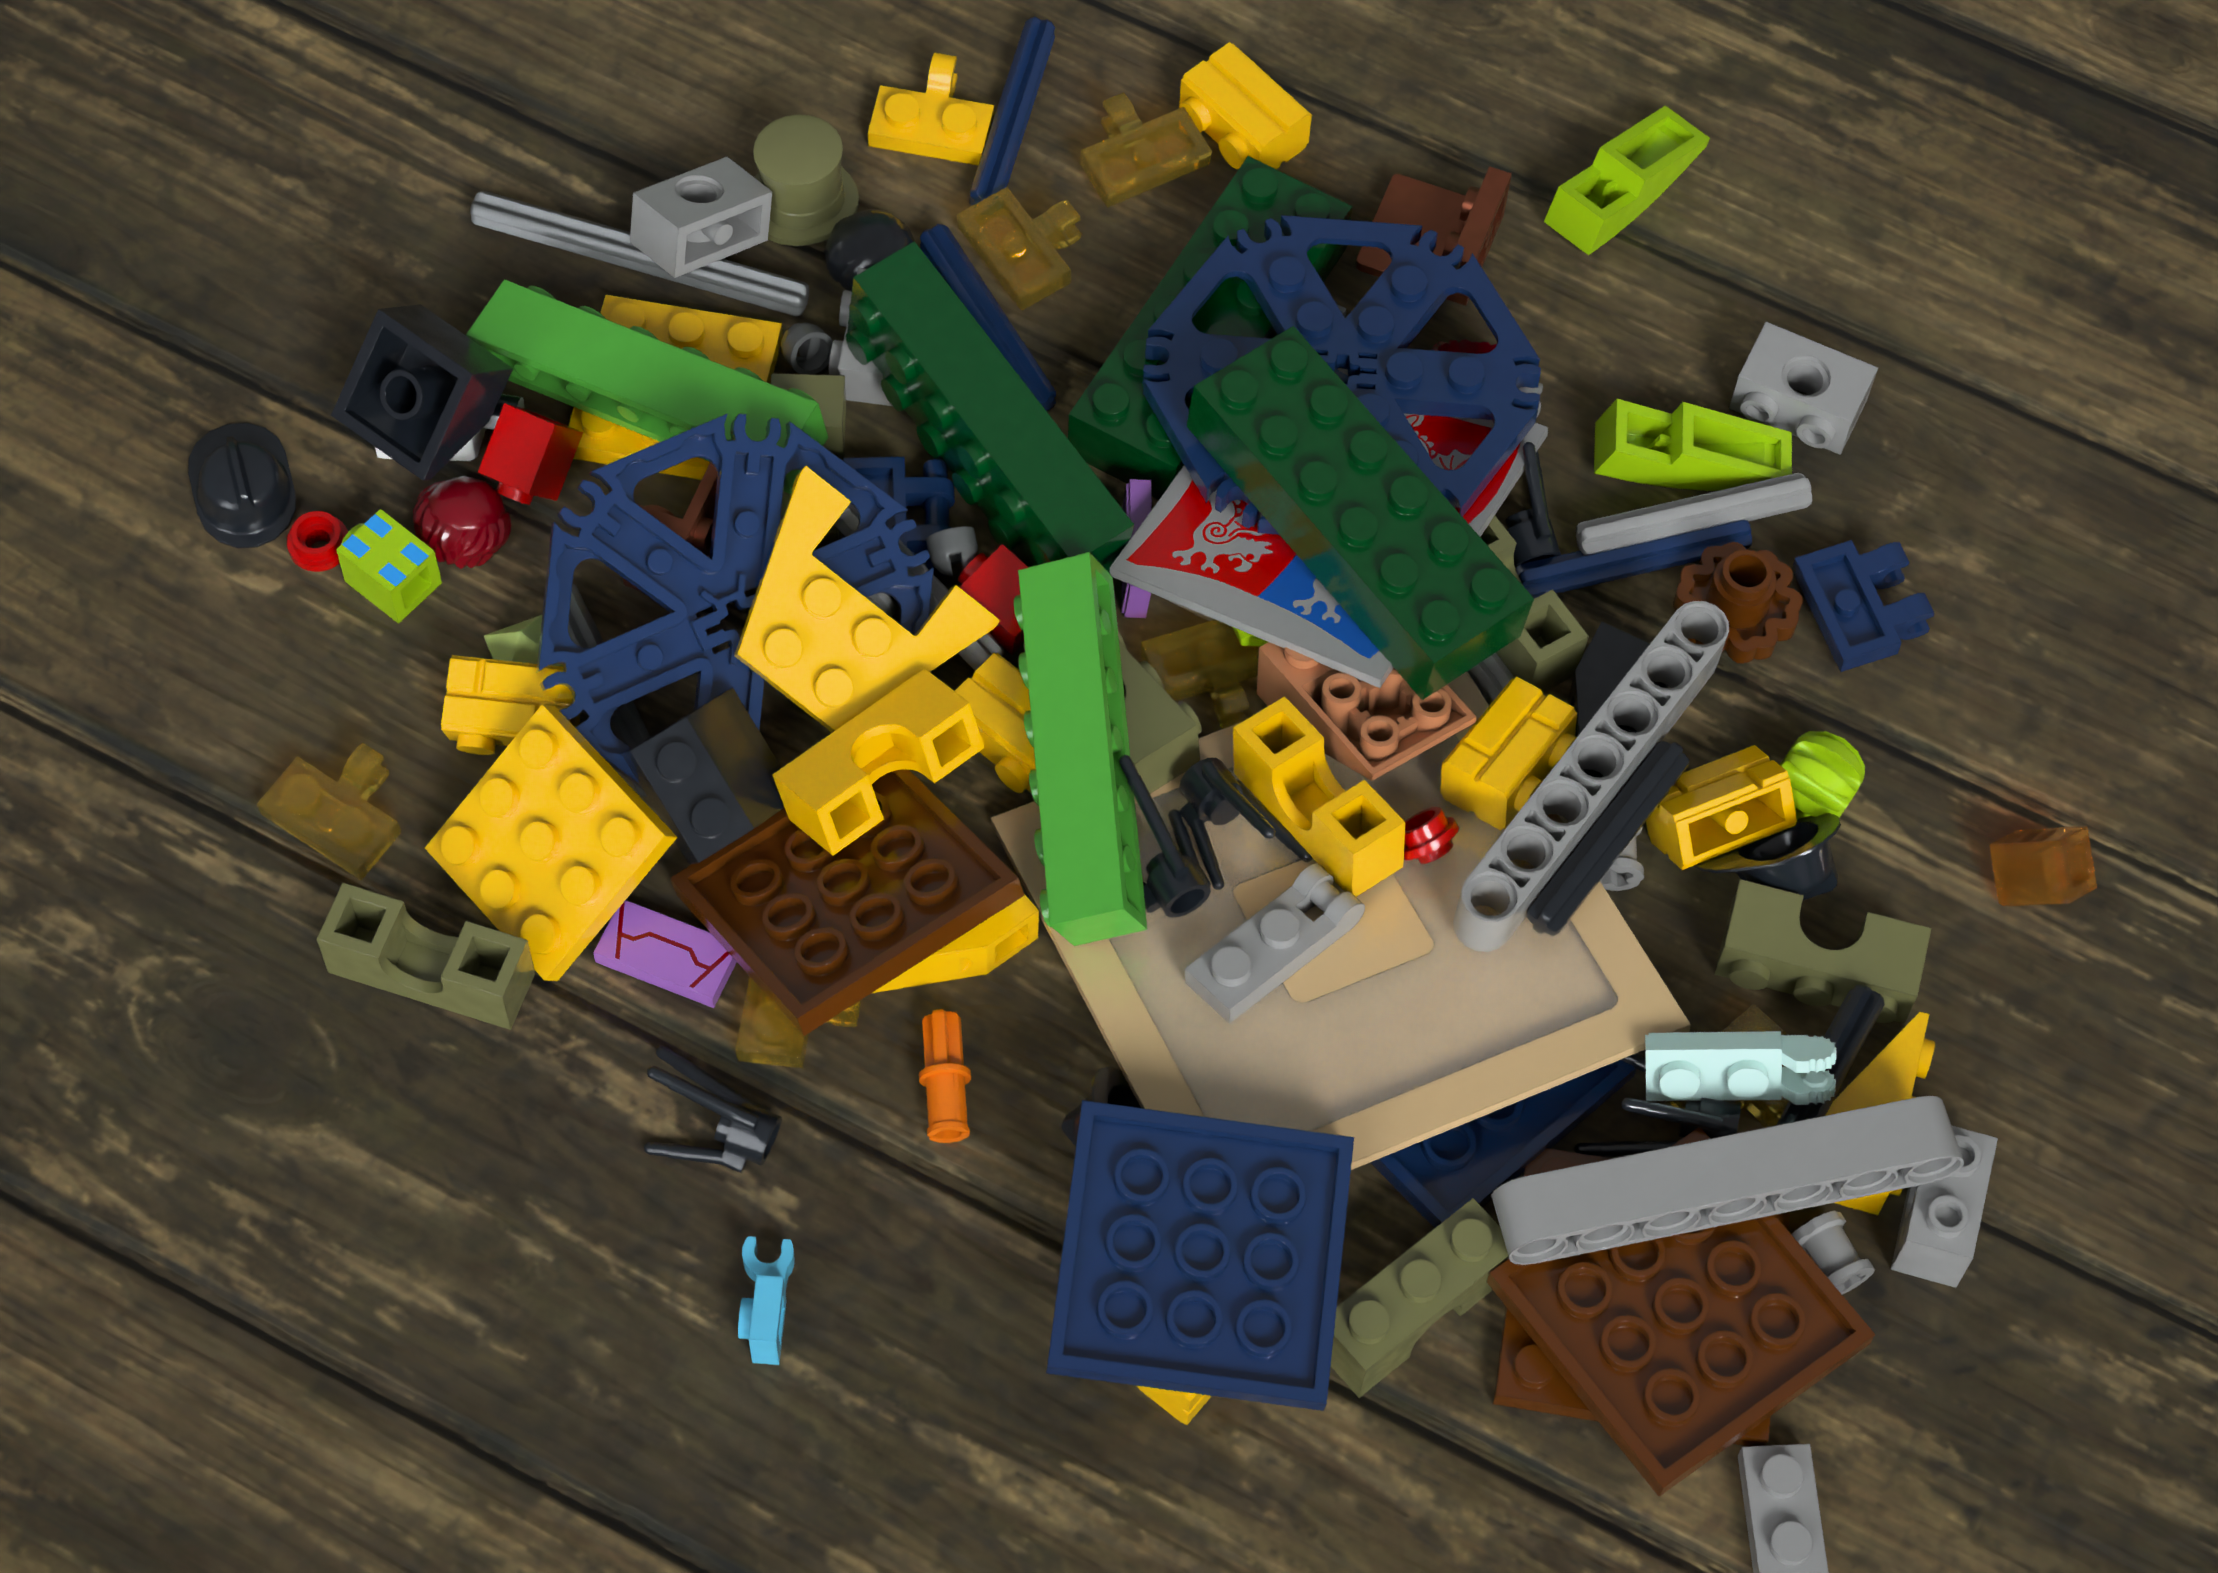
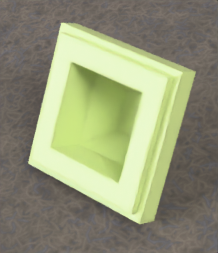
M542 615L484 635L492 659L537 664ZM555 664L551 666L563 667V664Z

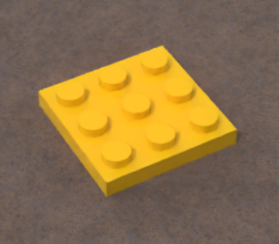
M605 295L601 314L607 320L629 329L632 326L644 328L662 342L680 349L683 347L695 348L713 362L731 369L737 367L748 369L758 375L764 382L771 384V373L774 374L783 337L782 323ZM573 408L569 427L583 432L573 459L610 464L660 442L578 408ZM695 457L658 473L702 480L710 462Z
M542 704L431 839L425 849L500 932L528 940L534 970L544 981H558L678 837L555 706Z

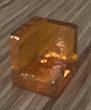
M2087 826L2018 830L1989 844L1998 902L2002 906L2067 904L2097 888Z

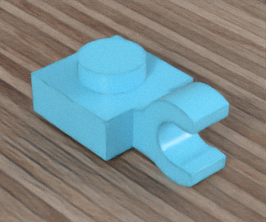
M748 1236L742 1247V1258L746 1274L755 1281L754 1298L742 1297L738 1338L749 1339L752 1363L779 1365L787 1302L786 1287L788 1277L792 1273L795 1264L794 1248L791 1239H783L780 1257L773 1263H763L756 1258V1237Z

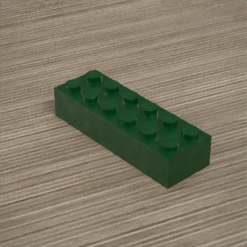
M1248 156L1069 413L1068 440L1085 462L1125 483H1129L1130 479L1151 480V496L1159 500L1181 471L1184 464L1143 394L1144 365L1158 366L1165 364L1161 360L1145 359L1148 330L1227 236H1229L1231 245L1235 249L1237 231L1241 229L1247 232L1248 237L1252 241L1263 243L1266 242L1264 227L1265 220L1272 218L1279 225L1281 223V215L1351 220L1352 206ZM1317 244L1307 252L1310 262L1323 283L1346 250L1347 245ZM1231 277L1223 281L1192 319L1194 327L1206 334L1270 339L1277 336L1276 331L1247 283L1239 277ZM1186 398L1185 400L1188 409H1190L1192 398Z
M916 242L910 243L853 277L848 329L845 336L849 349L862 365L873 362L883 374L881 387L887 400L897 411L905 409L917 425V435L925 450L934 458L941 456L953 472L952 479L961 497L968 504L973 505L976 503L989 519V530L999 546L1003 544L1010 551L1012 550L1027 567L1090 552L1110 574L1111 565L1131 539L1134 523Z
M1294 326L1194 385L1186 427L1384 657L1392 663V666L1421 700H1424L1521 636L1534 601L1533 596Z

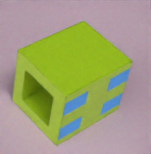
M381 509L366 523L354 526L336 549L345 582L398 624L442 584L435 551Z

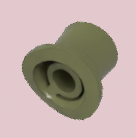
M810 115L782 117L767 125L758 134L754 143L753 155L759 171L755 178L772 191L768 240L780 245L804 246L827 240L836 223L858 212L860 202L857 185L851 175L841 166L843 152L841 137L833 126L820 118Z

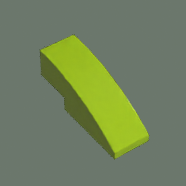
M1666 105L1602 145L1590 167L1560 185L1544 219V223L1589 256L1616 236L1660 197L1706 148L1710 138Z
M1616 399L1595 422L1594 474L1668 488L1720 491L1792 474V432L1682 402L1671 414Z

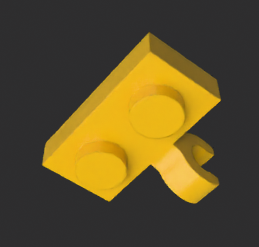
M934 53L930 64L926 93L880 85L867 133L868 146L978 166L994 119V105L952 98L958 78L957 74L954 73L957 56Z

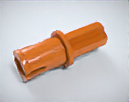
M944 1009L934 1010L932 1014L924 1016L922 1020L925 1068L919 1072V1083L926 1087L928 1111L927 1136L934 1142L953 1143L962 1141L970 1136V1128L967 1123L965 1085L971 1081V1070L964 1066L961 1017L957 1012L945 1011Z

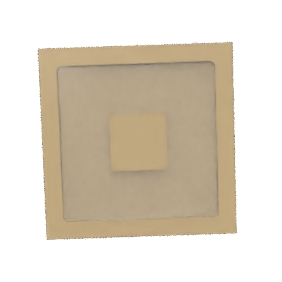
M1468 672L1447 684L1476 715V721L1489 707ZM1240 723L1198 738L1200 760L1206 758L1220 759L1236 780L1239 779L1234 774L1233 727ZM1474 724L1373 781L1325 754L1327 764L1333 776L1345 791L1365 779L1404 821L1425 809L1441 807L1445 816L1453 817L1459 826L1458 833L1451 839L1454 846L1447 854L1427 864H1420L1418 859L1404 860L1403 868L1357 896L1356 898L1365 905L1364 914L1359 922L1345 935L1230 1024L1185 983V968L1293 886L1294 881L1305 868L1317 863L1314 859L1310 862H1304L1275 836L1272 839L1265 838L1241 814L1224 825H1214L1211 821H1206L1204 824L1225 883L1221 890H1215L1211 884V892L1208 899L1200 907L1187 915L1169 918L1160 907L1152 913L1146 911L1147 930L1073 946L1057 931L1046 924L1041 912L1040 892L1042 889H1046L1045 867L1038 858L1034 842L1035 831L1041 828L1039 806L1033 801L991 817V826L1032 903L1039 910V916L1134 1096L1143 1109L1354 1137L1351 1170L1643 1051L1645 1050V1035H1648V1033L1689 1032L1691 1024L1600 881L1561 932L1555 936L1536 932L1533 929V924L1526 917L1504 945L1490 952L1475 951L1466 947L1457 938L1454 931V915L1461 889L1467 877L1505 830L1504 828L1499 830L1476 817L1473 811L1468 813L1444 800L1442 794H1440L1442 762ZM1184 773L1150 794L1178 850L1168 813L1172 809H1177L1180 812V809L1188 802L1179 788L1180 780ZM1246 787V789L1249 791V793H1250L1261 805H1263V804L1252 794V792ZM1135 798L1142 879L1147 884L1148 873L1146 866L1162 850ZM1558 814L1547 815L1551 820L1563 823ZM1182 817L1183 822L1188 830L1200 867L1209 879L1208 873L1205 870L1191 828ZM1515 859L1511 861L1515 866L1522 869L1535 868L1524 860ZM1333 881V886L1341 893H1343L1344 891L1341 889V887L1335 881ZM1314 905L1304 914L1314 922L1324 912ZM1479 905L1474 907L1479 913L1486 916L1499 915L1495 909L1489 906Z

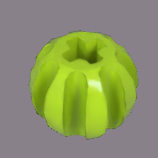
M1809 731L1799 736L1780 764V766L1787 770L1791 780L1797 819L1810 815L1816 817L1825 813H1831L1840 817L1856 794L1865 776V765L1858 751L1844 738L1827 731Z

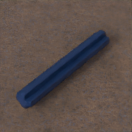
M1031 17L1024 24L969 192L971 197L970 204L976 210L994 213L1001 207L1055 39V26L1048 19L1040 20L1037 17Z
M937 224L932 229L924 230L920 235V249L1046 411L1051 410L1056 404L1055 389L950 229L943 224Z
M1740 520L1584 556L1581 551L1524 563L1516 567V572L1522 585L1535 599L1552 589L1558 594L1700 561L1704 549L1710 546L1722 547V545L1730 542H1738L1748 549L1752 546L1751 528L1748 520Z

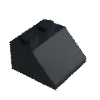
M421 304L378 309L331 416L421 480H431L489 422L513 368Z
M733 687L622 754L661 820L678 837L675 843L688 864L703 861L785 808L772 774L781 769V766Z

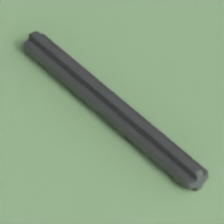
M487 191L477 192L471 204V221L475 225L793 316H801L808 304L809 285L803 281L726 259L718 260L674 278L630 243V232Z

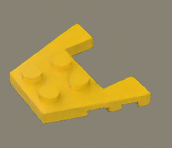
M805 466L795 478L787 509L779 524L763 578L760 579L734 656L830 732H834L925 668L931 672L993 630L1001 620L955 585L946 593L917 633L912 635L812 555L814 549L851 501Z

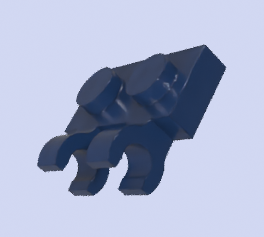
M1850 540L1794 559L1793 574L1840 672L1896 655L1901 646L1900 639H1914L1928 633L1930 630L1926 619L1934 617L1935 613L1925 593L1913 594L1886 606L1883 605L1876 588H1890L1904 582L1905 577L1901 568L1908 566L1909 560L1900 542L1889 543L1859 555L1853 541Z

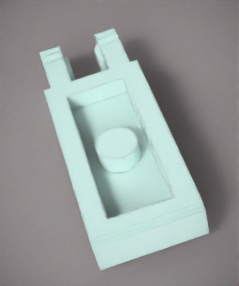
M1781 1031L1648 1033V1035H1645L1646 1101H1701V1098L1714 1100H1781L1782 1096L1795 1105H1809V1103H1815V1105L1817 1103L1824 1104V1101H1830L1831 1097H1834L1836 1079H1834V1074H1830L1829 1070H1825L1831 1069V1065H1835L1837 1048L1834 1042H1830V1038L1826 1039L1823 1036L1817 1037L1816 1035L1813 1037L1808 1035H1781Z

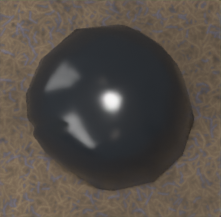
M878 209L863 210L841 219L835 224L824 249L829 275L836 282H839L843 288L852 291L853 277L857 275L858 268L868 269L915 241L910 229L904 222L892 214Z

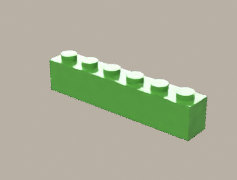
M504 279L466 334L468 338L513 368L508 381L660 442L727 414L724 424L727 441H732L730 428L738 414H746L745 432L754 441L765 439L767 422L771 418H777L780 421L781 437L776 445L782 448L787 437L786 424L789 421L822 446L828 439L819 403L807 393L795 388L784 390L764 382L758 375L742 367L731 369L713 362L695 348L683 347L680 349L662 342L644 328L632 326L629 329L607 320L593 308L587 306L576 308L556 300L550 293L537 286L525 288ZM793 470L786 474L784 478V492L792 494L795 478L801 470Z
M1090 552L1018 570L1020 595H1016L1014 598L1015 616L1019 627L1024 632L1025 652L1019 655V669L1022 680L1029 689L1031 709L1024 714V726L1027 738L1034 748L1036 769H1032L1029 773V784L1033 799L1039 806L1041 828L1035 831L1034 842L1038 858L1045 867L1046 889H1042L1040 892V907L1046 924L1057 931L1073 946L1147 930L1135 798L1119 764L1121 756L1128 755L1130 757L1113 577Z

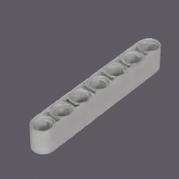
M1692 601L1683 604L1676 610L1467 877L1461 889L1454 915V931L1457 938L1466 947L1475 951L1490 952L1499 949L1510 939L1526 918L1527 909L1652 749L1663 740L1713 675L1729 634V621L1725 613L1716 605L1706 601ZM1688 639L1698 640L1702 642L1704 645L1695 644L1693 642H1690ZM1653 682H1662L1671 688H1662ZM1618 725L1634 728L1637 733L1624 731ZM1583 770H1594L1602 774L1604 777H1592L1590 775H1587ZM1558 814L1565 817L1569 822L1558 823L1551 820L1547 815ZM1515 859L1524 860L1535 868L1522 869L1515 866L1511 861ZM1479 905L1489 906L1495 909L1499 915L1486 916L1479 913L1474 907Z
M1922 1096L1529 1175L1502 1184L1494 1190L1491 1197L1510 1262L1528 1265L1928 1184L1953 1175L1964 1165V1160L1943 1100L1936 1096Z

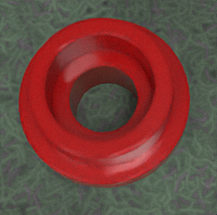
M312 511L305 513L294 522L288 533L287 549L289 555L296 565L308 571L320 572L332 569L340 564L336 549L341 545L348 530L343 522L327 512ZM317 541L329 542L320 548H310Z
M1441 807L1425 809L1405 820L1404 860L1418 859L1420 864H1427L1447 854L1454 846L1451 839L1459 831L1456 820L1453 817H1446Z

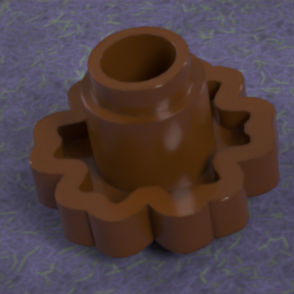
M1730 542L1722 545V547L1710 546L1705 548L1699 564H1690L1682 569L1673 601V608L1676 611L1683 604L1692 601H1706L1716 605L1725 613L1729 621V634L1723 651L1726 650L1728 656L1734 662L1744 664L1753 659L1762 660L1771 657L1777 641H1786L1792 638L1798 624L1803 598L1799 592L1789 588L1793 578L1792 569L1785 563L1779 562V559L1771 551L1748 550L1738 542ZM1688 639L1690 642H1693L1695 644L1704 645L1702 642L1698 640Z

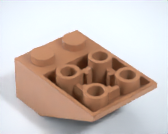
M1270 642L1259 647L1257 695L1267 706L1285 696L1324 737V754L1371 781L1476 723V715L1448 685L1421 700L1395 668L1390 672L1381 688H1378L1349 674L1318 663L1314 659L1287 647L1282 648Z

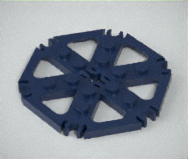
M1281 215L1280 225L1272 218L1265 220L1264 236L1266 242L1256 243L1248 237L1247 232L1241 229L1237 231L1235 249L1231 245L1229 236H1227L1148 330L1145 359L1161 360L1165 364L1158 366L1144 365L1143 394L1205 502L1207 503L1210 495L1216 490L1215 510L1220 513L1231 501H1245L1247 505L1243 510L1242 525L1250 528L1258 522V533L1279 535L1264 516L1261 517L1260 511L1186 427L1189 409L1185 404L1186 398H1192L1194 385L1271 340L1270 338L1206 334L1194 327L1192 323L1193 317L1222 282L1231 277H1239L1247 283L1277 335L1294 326L1334 372L1339 368L1348 370L1349 378L1346 386L1463 517L1536 423L1540 394L1525 393L1518 389L1521 387L1538 388L1541 368L1539 367L1540 358L1473 253L1469 261L1462 267L1464 247L1459 244L1449 255H1435L1433 251L1436 248L1438 233L1430 230L1421 237L1422 225ZM1317 244L1377 247L1385 250L1391 257L1390 265L1346 319L1307 256L1309 249ZM1455 293L1464 294L1471 299L1497 341V346L1491 352L1485 354L1406 349L1446 298ZM1404 414L1493 420L1494 427L1462 467L1455 470H1445L1438 467L1432 461Z
M727 414L626 456L589 473V475L599 479L608 488L609 493L607 495L603 493L598 485L591 481L583 480L577 487L592 502V511L589 515L578 516L565 506L557 514L564 525L570 529L578 530L577 537L562 531L555 522L552 523L536 673L546 666L563 664L564 672L553 673L540 683L542 690L550 689L555 685H565L568 687L573 695L572 703L568 708H564L560 712L569 720L576 717L582 711L587 718L575 728L614 769L640 788L642 787L622 756L631 747L618 739L613 734L610 726L613 712L621 705L698 672L694 710L733 687L758 730L760 729L764 682L769 683L734 656L740 640L739 634L735 629L728 631L722 629L711 635H707L706 630L720 624V620L728 615L727 603L734 602L738 610L751 608L755 594L746 598L744 592L757 587L760 579L763 578L780 524L784 478L787 473L793 470H801L807 466L851 501L850 504L854 506L859 516V523L853 534L813 551L812 555L867 598L877 593H885L892 596L899 605V624L912 635L917 633L929 617L934 567L916 576H908L907 569H913L924 564L930 558L929 552L925 550L909 556L900 550L898 544L900 536L916 528L917 525L914 520L901 521L890 529L885 524L893 515L905 513L908 509L790 421L786 424L787 437L783 448L776 445L781 437L779 419H769L766 426L765 439L754 441L745 432L746 414H738L730 428L732 441H727L724 426ZM695 457L705 458L714 465L717 471V487L709 557L635 503L633 493L639 481ZM584 560H599L668 610L670 614L595 647L582 648L571 640L568 633L574 570ZM712 607L713 613L698 619L696 613ZM725 642L728 643L729 648L716 654L713 653L711 648Z

